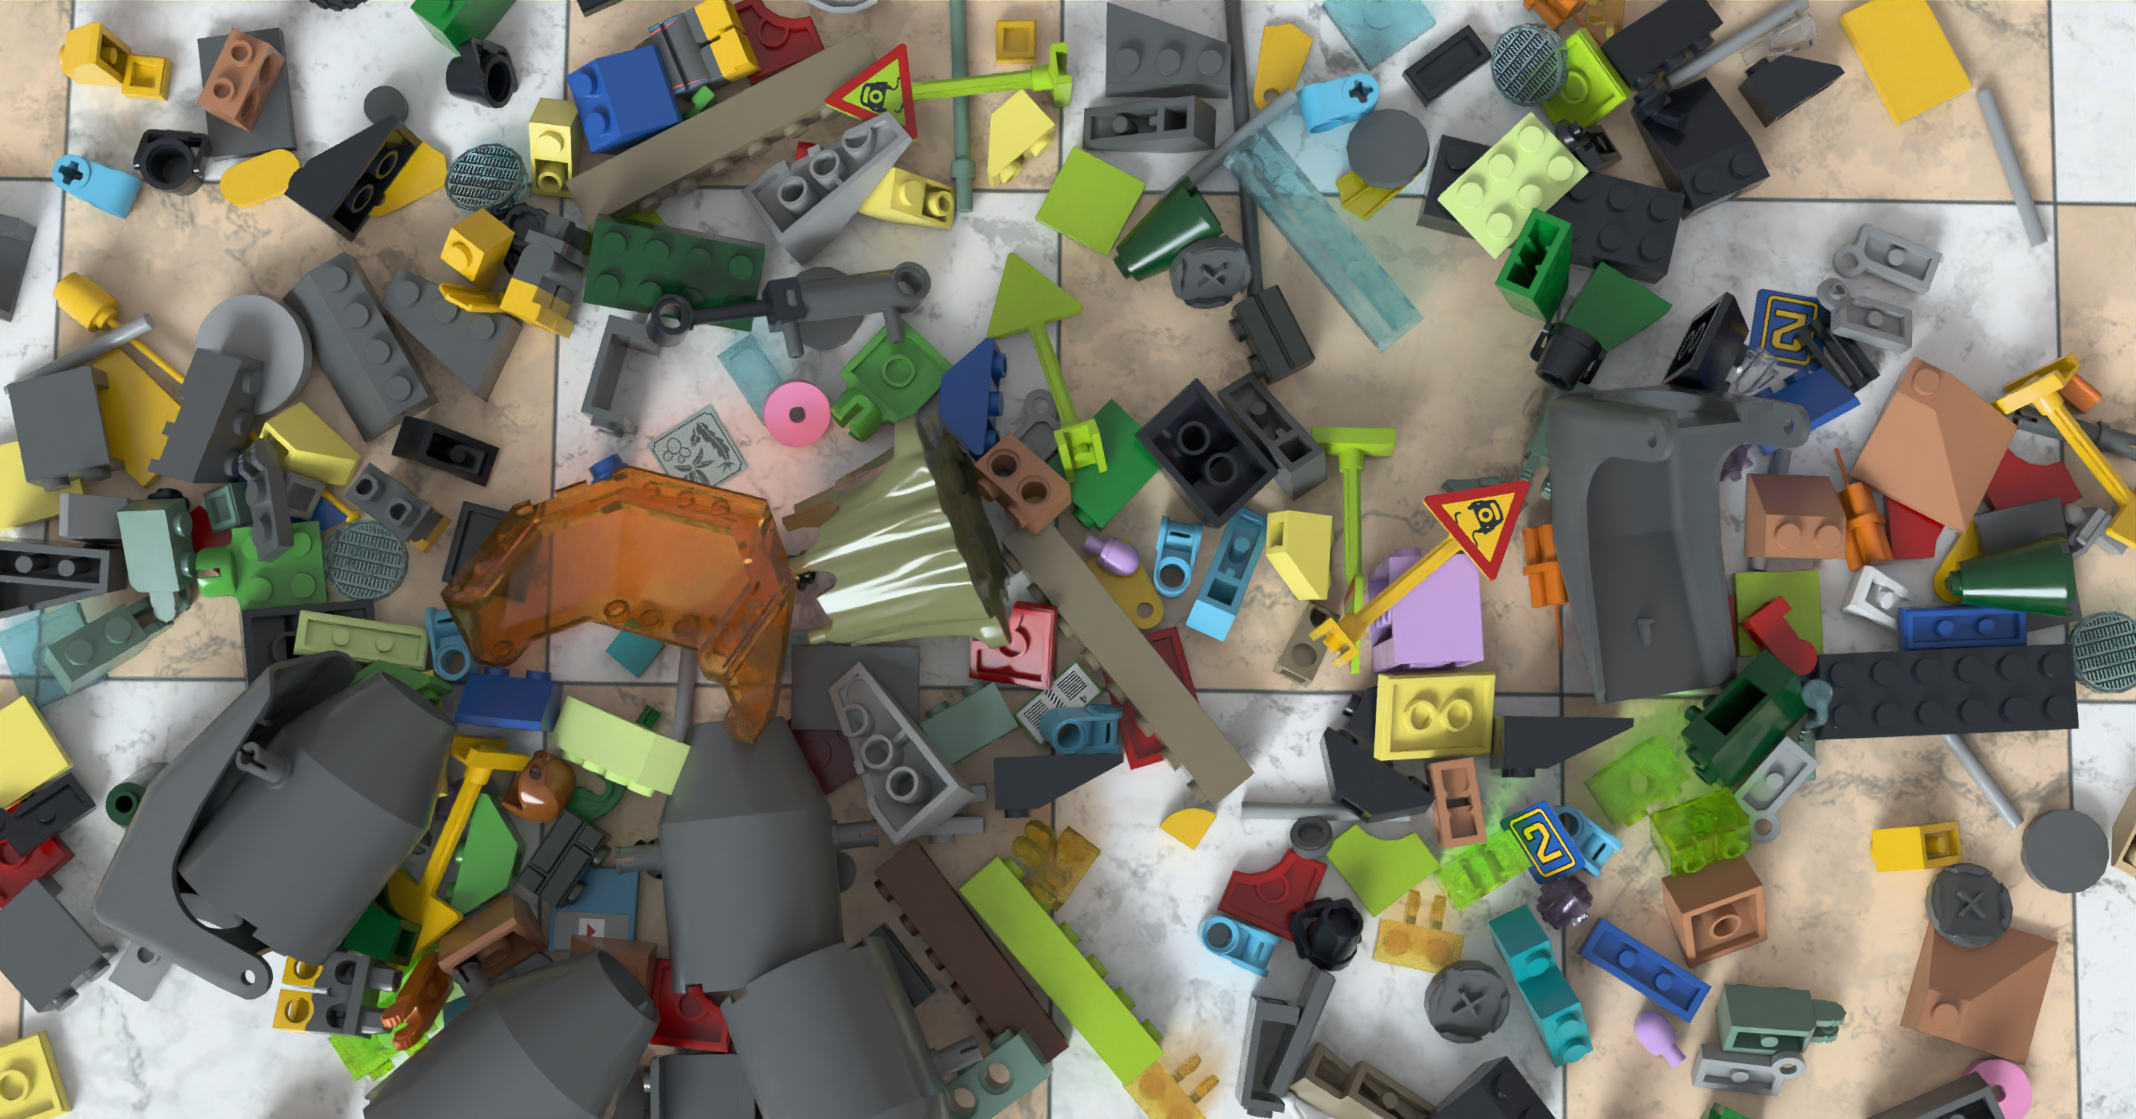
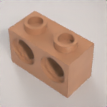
M232 28L197 104L213 117L251 132L284 64L285 58L271 44Z
M1011 432L974 464L975 487L978 492L989 502L996 500L1005 508L1006 516L1016 527L1020 529L1026 527L1035 536L1071 504L1070 484ZM1002 470H1010L1014 472L1012 475L1008 477H999L996 475L998 472ZM1032 496L1044 498L1043 501L1037 504L1026 502V499Z
M1468 757L1424 764L1427 786L1430 788L1429 793L1436 797L1431 804L1437 847L1446 849L1487 842L1474 758Z

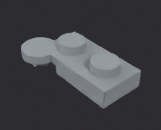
M1828 278L1820 283L1817 288V298L1824 308L1831 311L1830 333L1901 354L1912 348V310L1865 296H1859L1856 299L1852 298L1847 286L1837 278Z

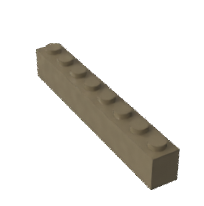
M859 31L577 175L565 183L593 234L598 213L629 218L636 213H639L641 216L650 214L662 205L661 201L674 194L678 197L689 194L699 186L698 182L711 175L715 178L724 176L736 167L735 163L748 156L751 159L761 157L772 149L773 143L785 137L787 140L800 137L808 131L810 124L822 118L824 121H830L840 116L842 112L826 106L825 98L875 63L877 59L862 31Z
M1051 522L1036 536L1026 527H1023L1022 529H1015L1001 541V546L1005 552L1000 556L1015 575L1020 571L1024 573L1032 583L1027 587V590L1037 603H1048L1049 605L1058 606L1057 628L1068 640L1075 636L1084 648L1079 654L1094 672L1101 669L1111 680L1106 685L1109 692L1120 705L1128 702L1135 710L1137 715L1132 718L1135 724L1147 738L1153 734L1164 746L1159 753L1174 771L1180 767L1191 780L1186 784L1187 788L1201 804L1206 801L1211 806L1218 804L1255 773Z

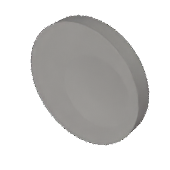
M244 294L226 299L206 316L195 341L194 354L197 348L222 350L264 361L262 370L263 385L257 394L253 411L254 416L273 414L290 405L304 389L311 372L312 344L305 324L291 307L272 297Z

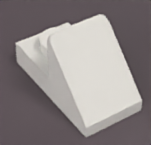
M1864 565L1853 574L1840 611L1867 617L1886 630L1898 633V608L1915 607L1918 595L1874 567Z

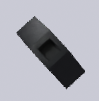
M1327 727L1319 744L1332 801L1367 824L1426 813L1436 797L1429 793L1430 788L1423 781L1414 776L1404 777L1393 769L1394 764L1390 760L1381 761L1374 758V752L1371 755L1357 746L1359 744L1358 740L1343 729L1335 731L1330 727Z

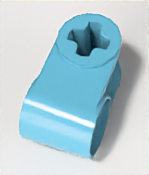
M1356 73L1332 81L1317 82L1303 87L1297 92L1307 132L1310 134L1325 132L1340 125L1364 118L1375 111L1380 94L1377 81L1371 75L1365 73ZM1359 91L1361 96H1367L1366 102L1360 103L1358 97H1353V92Z
M73 154L64 155L59 158L52 169V177L58 187L96 208L123 219H127L143 183L140 179L110 166L105 167ZM76 174L83 175L80 181L73 179Z
M1162 515L1155 550L1157 555L1152 576V584L1160 596L1167 599H1175L1187 590L1191 581L1194 562L1199 551L1203 530L1202 522L1190 525L1170 521L1169 516ZM1175 568L1182 574L1183 583L1175 588L1167 587L1162 583L1160 573L1164 569Z
M470 600L463 601L458 607L437 610L435 607L426 608L425 624L430 639L435 672L446 680L458 684H467L470 673L480 674L482 670L477 635L478 622L472 602ZM462 653L465 657V666L459 673L453 674L450 662L455 655Z
M1111 704L1052 708L1041 717L1038 726L1039 733L1049 745L1062 755L1116 754L1121 751V743L1117 741L1118 719L1123 716V709ZM1069 724L1070 727L1067 734L1057 739L1060 728Z
M1551 806L1557 817L1562 813L1569 817L1571 827L1568 834L1586 861V866L1581 869L1598 880L1602 875L1600 869L1615 850L1620 851L1624 845L1614 835L1591 821L1579 810L1568 806Z
M1211 914L1203 918L1197 930L1199 942L1208 951L1232 961V964L1265 978H1267L1269 973L1266 967L1276 944H1281L1283 939L1251 924L1245 925L1220 914ZM1215 923H1224L1228 927V939L1222 945H1211L1207 937L1209 928Z

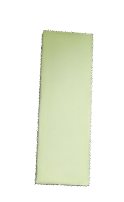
M301 610L293 654L307 656L328 650H338L347 653L355 663L371 665L377 660H382L411 670L424 672L429 636L425 628Z

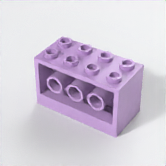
M1420 548L1394 550L1393 554H1389L1388 558H1384L1383 562H1379L1377 567L1367 573L1369 602L1424 557L1421 556ZM1458 551L1370 624L1373 673L1450 670L1484 660L1479 569L1464 551Z

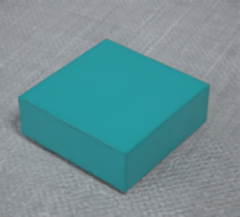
M631 619L605 652L637 678H640L666 645L634 619Z

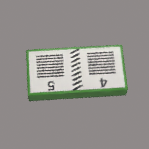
M1076 660L1053 680V686L1050 690L1042 689L1014 713L1013 716L1041 747L1046 741L1040 735L1038 726L1045 712L1056 707L1088 706L1104 691Z

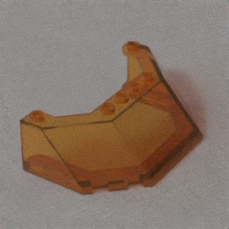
M625 465L611 470L613 475L611 478L588 485L587 480L555 490L557 497L532 505L530 499L513 505L440 593L476 663L493 668L510 666L521 657L533 641L590 621L697 651V662L703 676L709 681L723 684L732 706L725 714L724 726L728 735L736 740L755 745L777 713L797 582L792 568L789 567L786 551L769 504L765 498Z

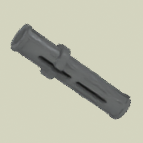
M2025 405L2015 410L2014 414L2031 419V421L2020 418H2012V422L2018 426L2017 430L2067 442L2048 416H2042L2037 408ZM2075 419L2101 453L2107 452L2136 461V449L2127 447V444L2136 446V434L2112 429L2109 423L2102 421L2093 424Z

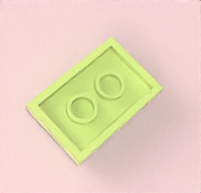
M1530 111L1450 185L1437 200L1496 260L1517 240L1533 208L1546 213L1581 181L1589 171Z

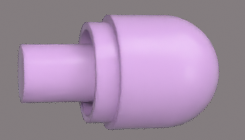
M1089 533L1082 547L1084 550L1098 556L1096 563L1100 564L1101 568L1117 576H1129L1139 566L1140 558L1137 550L1118 538L1108 537L1105 542Z
M1654 1011L1644 1012L1638 1016L1634 1024V1032L1648 1052H1652L1655 1057L1662 1054L1673 1068L1680 1064L1686 1056L1675 1044L1678 1037L1669 1022L1661 1014Z

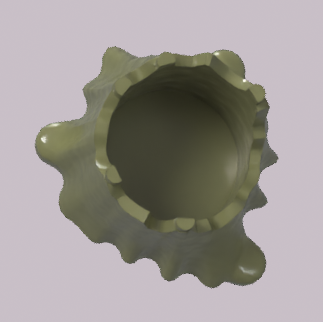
M939 413L929 416L925 421H921L917 414L897 420L895 423L894 446L846 474L837 480L833 487L795 504V513L782 517V523L788 532L802 527H819V540L804 555L788 560L792 574L796 576L808 571L830 572L837 579L835 584L817 595L816 599L831 620L823 624V626L807 631L812 645L829 640L836 643L851 642L852 646L928 636L963 635L972 636L984 642L991 649L1012 643L1003 602L1009 601L1007 586L1010 585V578L1004 561L1000 556L1001 553L994 530L985 514L981 494L975 487L974 463L970 456L961 450L952 429L944 423Z

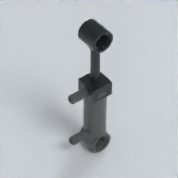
M904 262L894 269L798 282V277L768 280L761 293L762 300L692 309L691 304L685 298L677 294H667L659 297L654 302L646 320V332L655 344L661 347H674L685 339L688 331H692L694 326L766 316L770 333L783 331L788 357L797 359L805 354L799 329L801 324L883 312L889 342L899 344L905 340L900 314L913 312L921 304L930 290L931 278L922 265L915 262ZM898 282L909 283L914 290V294L904 293L899 288ZM671 314L678 319L680 326L669 328L660 321L659 316Z

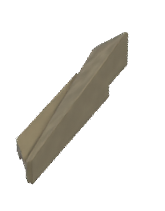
M1320 1042L1315 1044L1299 1066L1288 1090L1297 1099L1334 1119H1423L1436 1107L1364 1060L1356 1063L1353 1069L1350 1068Z

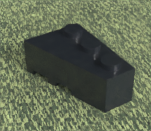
M1668 0L1610 37L1600 48L1633 93L1636 90L1639 93L1659 78L1657 75L1662 71L1669 74L1687 60L1685 55L1690 51L1696 56L1715 41L1711 35L1723 24V21L1707 0Z

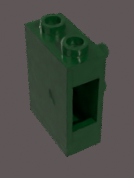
M1765 649L1736 678L1733 677L1731 681L1718 686L1723 690L1718 696L1714 694L1708 695L1703 701V708H1705L1703 711L1696 705H1692L1684 713V718L1690 724L1681 732V735L1687 746L1684 752L1695 764L1692 770L1707 785L1712 786L1716 783L1726 792L1809 711L1797 673Z

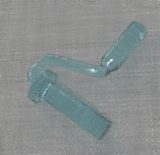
M1798 676L1802 687V700L1807 706L1817 709V717L1802 723L1801 731L1798 735V745L1816 759L1815 735L1812 728L1824 725L1827 722L1828 704L1832 700L1833 692L1830 685L1821 679L1809 680L1805 676ZM1816 768L1805 781L1816 780Z

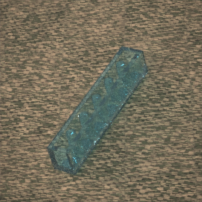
M1264 124L1231 150L1223 161L1224 165L1380 353L1393 345L1424 319Z

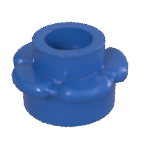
M618 453L599 461L588 469L594 479L591 481V484L597 485L601 483L603 488L607 489L626 478L623 471L628 468V464L622 462Z

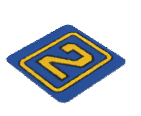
M1760 289L1756 297L1748 358L1762 363L1796 369L1806 367L1808 371H1817L1819 368L1794 337V334L1828 311V309L1824 308L1817 298ZM1814 331L1811 332L1809 335L1823 352V343Z
M1541 801L1500 821L1502 830L1538 884L1543 885L1586 866L1584 857L1547 801Z

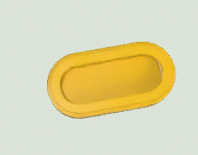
M272 150L228 168L221 177L220 190L224 198L233 205L240 208H249L283 195L288 189L291 176L303 165L294 154L287 150Z

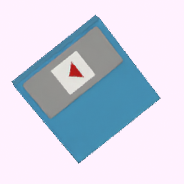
M591 867L583 879L588 886L574 906L567 903L564 908L557 909L551 905L548 951L570 952L573 934L636 941L640 871L618 875L616 868L600 867L597 870Z

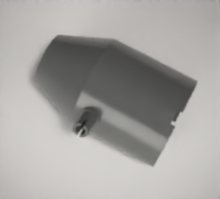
M379 669L283 724L265 749L254 742H249L242 746L244 750L254 754V757H250L240 751L237 753L236 765L246 773L178 860L177 868L180 874L205 901L226 918L230 919L235 912L257 927L252 936L301 962L316 966L324 965L409 854L422 855L426 852L424 848L417 844L420 842L430 848L432 835L428 830L431 826L457 725L432 702L399 679Z
M784 716L741 718L689 725L683 743L691 747L672 795L667 794L657 825L659 839H654V844L626 847L616 846L615 859L634 858V861L615 863L618 875L656 870L657 874L662 873L673 993H689V988L696 987L697 984H702L703 992L746 989L745 985L786 963L823 948L845 942L836 855L840 854V850L879 847L878 835L860 836L861 832L877 831V820L872 819L838 824L837 820H833L832 807Z
M880 936L863 937L861 940L864 946L848 950L845 942L795 959L746 984L745 987L748 994L735 1002L732 995L725 999L720 1006L721 1014L763 1119H950V1095L945 1085V1081L948 1080L947 1075L976 1062L984 1061L973 1034L936 1051L935 1047L930 1049L886 942Z
M595 948L503 979L493 985L490 984L477 962H469L461 967L467 976L464 977L461 971L457 970L454 974V980L459 984L471 1004L366 1094L364 1098L367 1101L369 1100V1104L363 1108L365 1119H610L624 1095L661 1021V1017L652 998L636 977L617 958L602 948Z

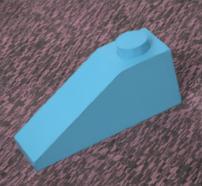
M1242 507L1229 519L1185 623L1186 626L1224 642L1237 615L1266 542L1267 517Z

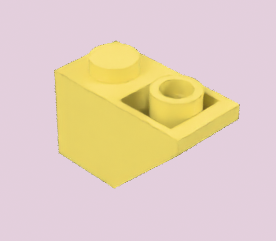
M1020 89L991 114L987 174L988 182L993 188L1001 182L1005 185L1012 182L1023 171L1021 165L1032 155L1036 158L1040 157L1054 143L1052 138L1055 136V124L1023 89Z
M541 97L529 120L532 193L573 199L565 182L576 177L579 172L583 144V125L575 101Z
M893 167L861 205L858 212L890 223L945 230L952 229L956 189Z
M302 401L266 421L259 436L261 439L263 437L265 439L269 438L276 445L275 447L278 449L276 453L279 454L280 467L283 469L284 476L288 470L325 483L345 486L350 483L362 458L349 443L336 434L320 416L310 410Z
M1292 510L1268 513L1266 557L1298 600H1326L1332 579L1329 570L1330 549L1334 542L1332 516Z

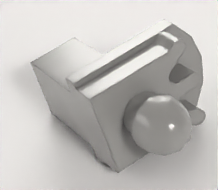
M2068 503L2062 507L2064 521L2070 523L2066 528L2072 558L2080 557L2087 553L2094 543L2109 555H2122L2128 548L2124 543L2106 534L2105 529L2113 517L2100 507L2082 508L2075 503Z

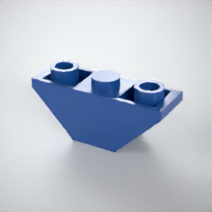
M985 338L941 377L938 413L944 423L952 429L960 446L976 462L1000 441L999 431L996 430V419L1003 415L1004 410L1003 393L999 391L1000 378H1006L1007 357L1005 353H1001L994 338Z

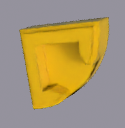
M1183 809L1168 816L1160 824L1159 828L1192 850H1195L1217 815L1204 809Z

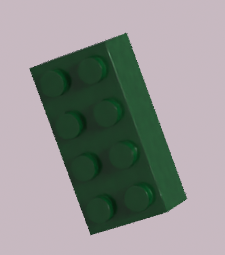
M598 213L595 221L583 303L649 314L654 302L659 297L667 294H677L685 298L691 304L692 309L757 300L765 256V244ZM671 314L660 315L662 317L677 319L675 316ZM753 318L707 325L751 332Z

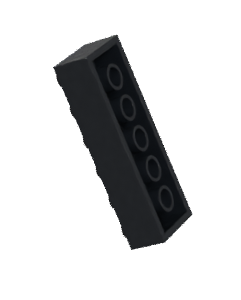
M1442 134L1434 149L1416 223L1417 226L1476 240L1437 199L1492 148L1491 146ZM1591 171L1546 213L1573 225L1571 264L1594 269L1603 261L1628 278L1656 284L1668 273L1686 194ZM1515 242L1509 247L1510 249L1513 248Z
M2072 644L1817 655L1815 668L1805 675L1806 702L1809 708L1807 712L1809 741L2079 729Z

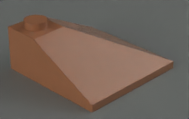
M1914 356L1900 373L1847 477L1857 482H1862L1863 485L1964 534L2018 426L1955 376Z
M1929 921L1900 1026L2025 1065L2059 943L2009 927L1999 939L1985 947L1968 949L1950 943L1938 934Z

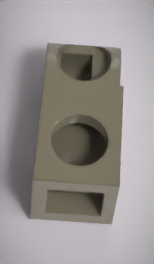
M1310 601L1300 617L1282 655L1279 657L1273 672L1306 688L1313 681L1328 649L1323 642L1327 637L1325 634L1315 641L1308 634L1330 617L1336 623L1339 622L1341 615Z

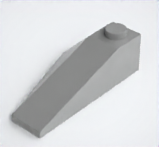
M887 111L845 131L842 139L830 145L822 147L819 143L807 149L808 155L796 161L788 163L786 160H783L771 166L741 192L777 241L801 266H804L835 240L913 140L894 116Z
M859 661L828 689L842 732L848 738L855 759L853 762L857 775L861 776L868 797L865 799L870 813L895 845L905 843L944 824L976 796L975 792L951 762L862 662Z

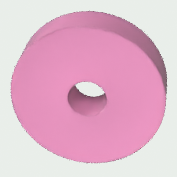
M789 379L777 384L767 394L763 403L762 416L767 430L779 443L789 447H805L813 444L824 435L830 423L831 410L826 396L816 385L802 379ZM802 407L804 410L803 416L797 420L791 419L789 413L792 408Z
M1987 1057L1974 1061L1964 1070L1961 1077L1977 1071L1990 1088L1995 1085L1999 1087L2000 1095L1996 1100L2005 1119H2022L2026 1115L2031 1105L2032 1090L2026 1074L2017 1065L2003 1059Z

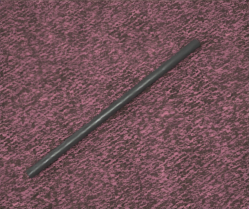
M1224 0L1227 42L1231 44V93L1235 132L1250 120L1241 0ZM1251 140L1236 152L1243 247L1250 256L1253 276L1247 288V297L1255 296L1263 291Z

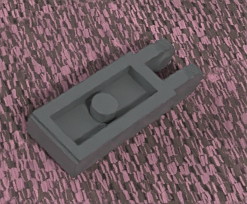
M265 437L255 440L250 449L243 450L240 456H238L239 460L237 462L240 464L238 466L239 474L248 481L245 497L247 504L251 508L253 521L251 537L253 544L257 548L258 561L273 562L293 547L294 539L283 469L280 467L279 454L276 453L278 449H276L273 441H270L269 438L265 439Z

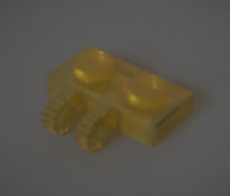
M1031 819L1024 827V835H1019L1013 841L1012 851H1014L1017 858H1021L1022 862L1034 870L1023 886L1058 912L1101 853V850L1070 826H1067L1057 839L1055 831L1051 827L1046 826L1040 820Z
M1409 890L1403 922L1379 918L1372 960L1436 974L1445 966L1460 961L1465 936L1441 931L1446 898L1436 895L1432 901L1429 928L1417 926L1415 923L1421 903L1420 891Z
M1194 1054L1176 1068L1171 1075L1156 1060L1128 1086L1125 1087L1124 1084L1122 1086L1150 1119H1207L1195 1104L1215 1088L1219 1083V1079L1214 1074L1206 1076L1187 1096L1178 1083L1187 1075L1192 1074L1202 1062V1059L1197 1054Z

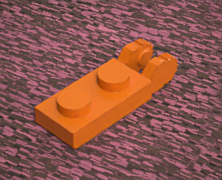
M436 951L424 954L395 998L396 1002L387 1007L383 1015H381L380 1019L385 1028H393L404 1021L407 1023L405 1027L396 1032L392 1040L397 1051L409 1049L420 1041L424 1033L430 1030L455 988L449 974L441 970L438 964V952Z

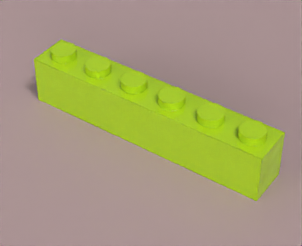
M997 853L959 885V891L1124 1086H1128L1165 1054L1159 1045V1042L1164 1037L1148 1018L1142 1023L1131 1011L1136 1004L1121 986L1115 990L1109 986L1104 980V977L1109 972L1092 953L1086 958L1076 947V944L1081 939L1069 924L1064 921L1058 925L1048 914L1054 907L1037 888L1031 893L1020 881L1026 874L1013 858L1009 856L1003 860Z

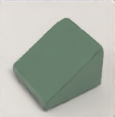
M247 482L230 483L203 493L213 534L253 524L251 508L247 504L245 497Z

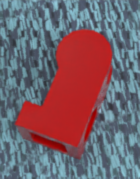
M1782 595L1771 598L1738 624L1760 652L1765 649L1795 671L1798 676L1806 675L1816 666L1817 652L1810 642L1798 637L1783 617L1792 608Z

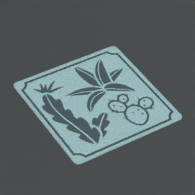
M711 407L705 408L647 444V447L684 506H688L747 469V465Z

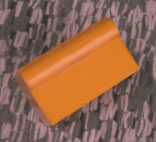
M2077 373L2073 375L2065 387L2057 390L2064 399V402L2079 414H2086L2103 395Z

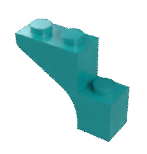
M1526 904L1489 921L1488 924L1495 947L1519 988L1542 1044L1555 1069L1566 1063L1576 1062L1585 1054L1593 1051L1581 1003L1557 967L1549 938Z

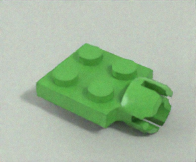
M902 318L905 340L902 343L892 344L889 342L885 325L839 371L840 376L846 381L848 386L831 405V415L841 428L848 424L847 427L850 429L848 434L860 442L868 440L881 425L888 423L895 427L897 420L918 414L940 391L941 377L953 367L947 359Z
M321 520L291 523L294 545L273 562L258 561L257 548L253 544L251 537L252 527L232 528L231 544L222 547L204 548L197 552L196 570L220 568L221 574L219 576L197 578L202 596L208 598L235 597L239 602L240 611L329 603Z

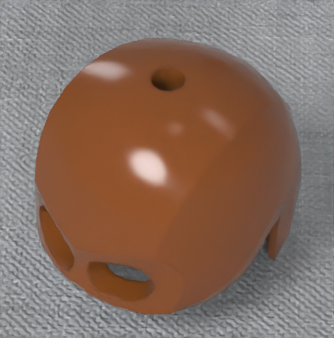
M537 750L524 770L518 773L500 803L504 809L523 819L537 823L551 822L559 817L564 808L569 807L573 799L577 781L574 769L559 757L544 750ZM533 768H538V769H540V770H541V774L532 771V769H533Z

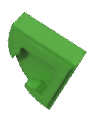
M706 85L702 86L692 97L691 100L695 106L688 113L683 112V121L719 103L715 94Z

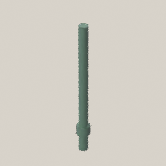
M949 0L952 78L968 77L966 0ZM969 95L953 97L955 161L951 162V179L956 181V208L959 213L973 211L972 181L976 179V163L971 160Z

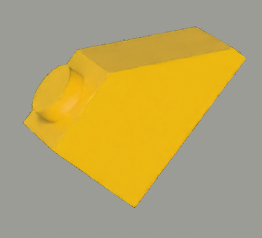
M97 22L88 23L67 31L66 43L62 45L59 53L62 72L78 84L122 87L127 53L131 54V47L103 24Z
M482 208L451 227L440 258L477 288L481 289V291L491 292L515 233Z
M1958 821L1892 826L1871 830L1870 853L1876 864V872L1926 870L1963 863Z

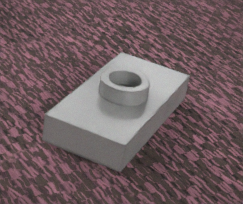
M982 816L951 817L944 824L919 836L929 835V844L955 843V834H984L985 820Z
M132 941L108 980L140 1000L149 1001L172 962Z

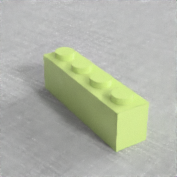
M568 695L548 742L563 749L562 758L583 765L582 767L587 770L604 775V778L627 786V789L648 797H652L654 790L672 795L691 747L604 708Z

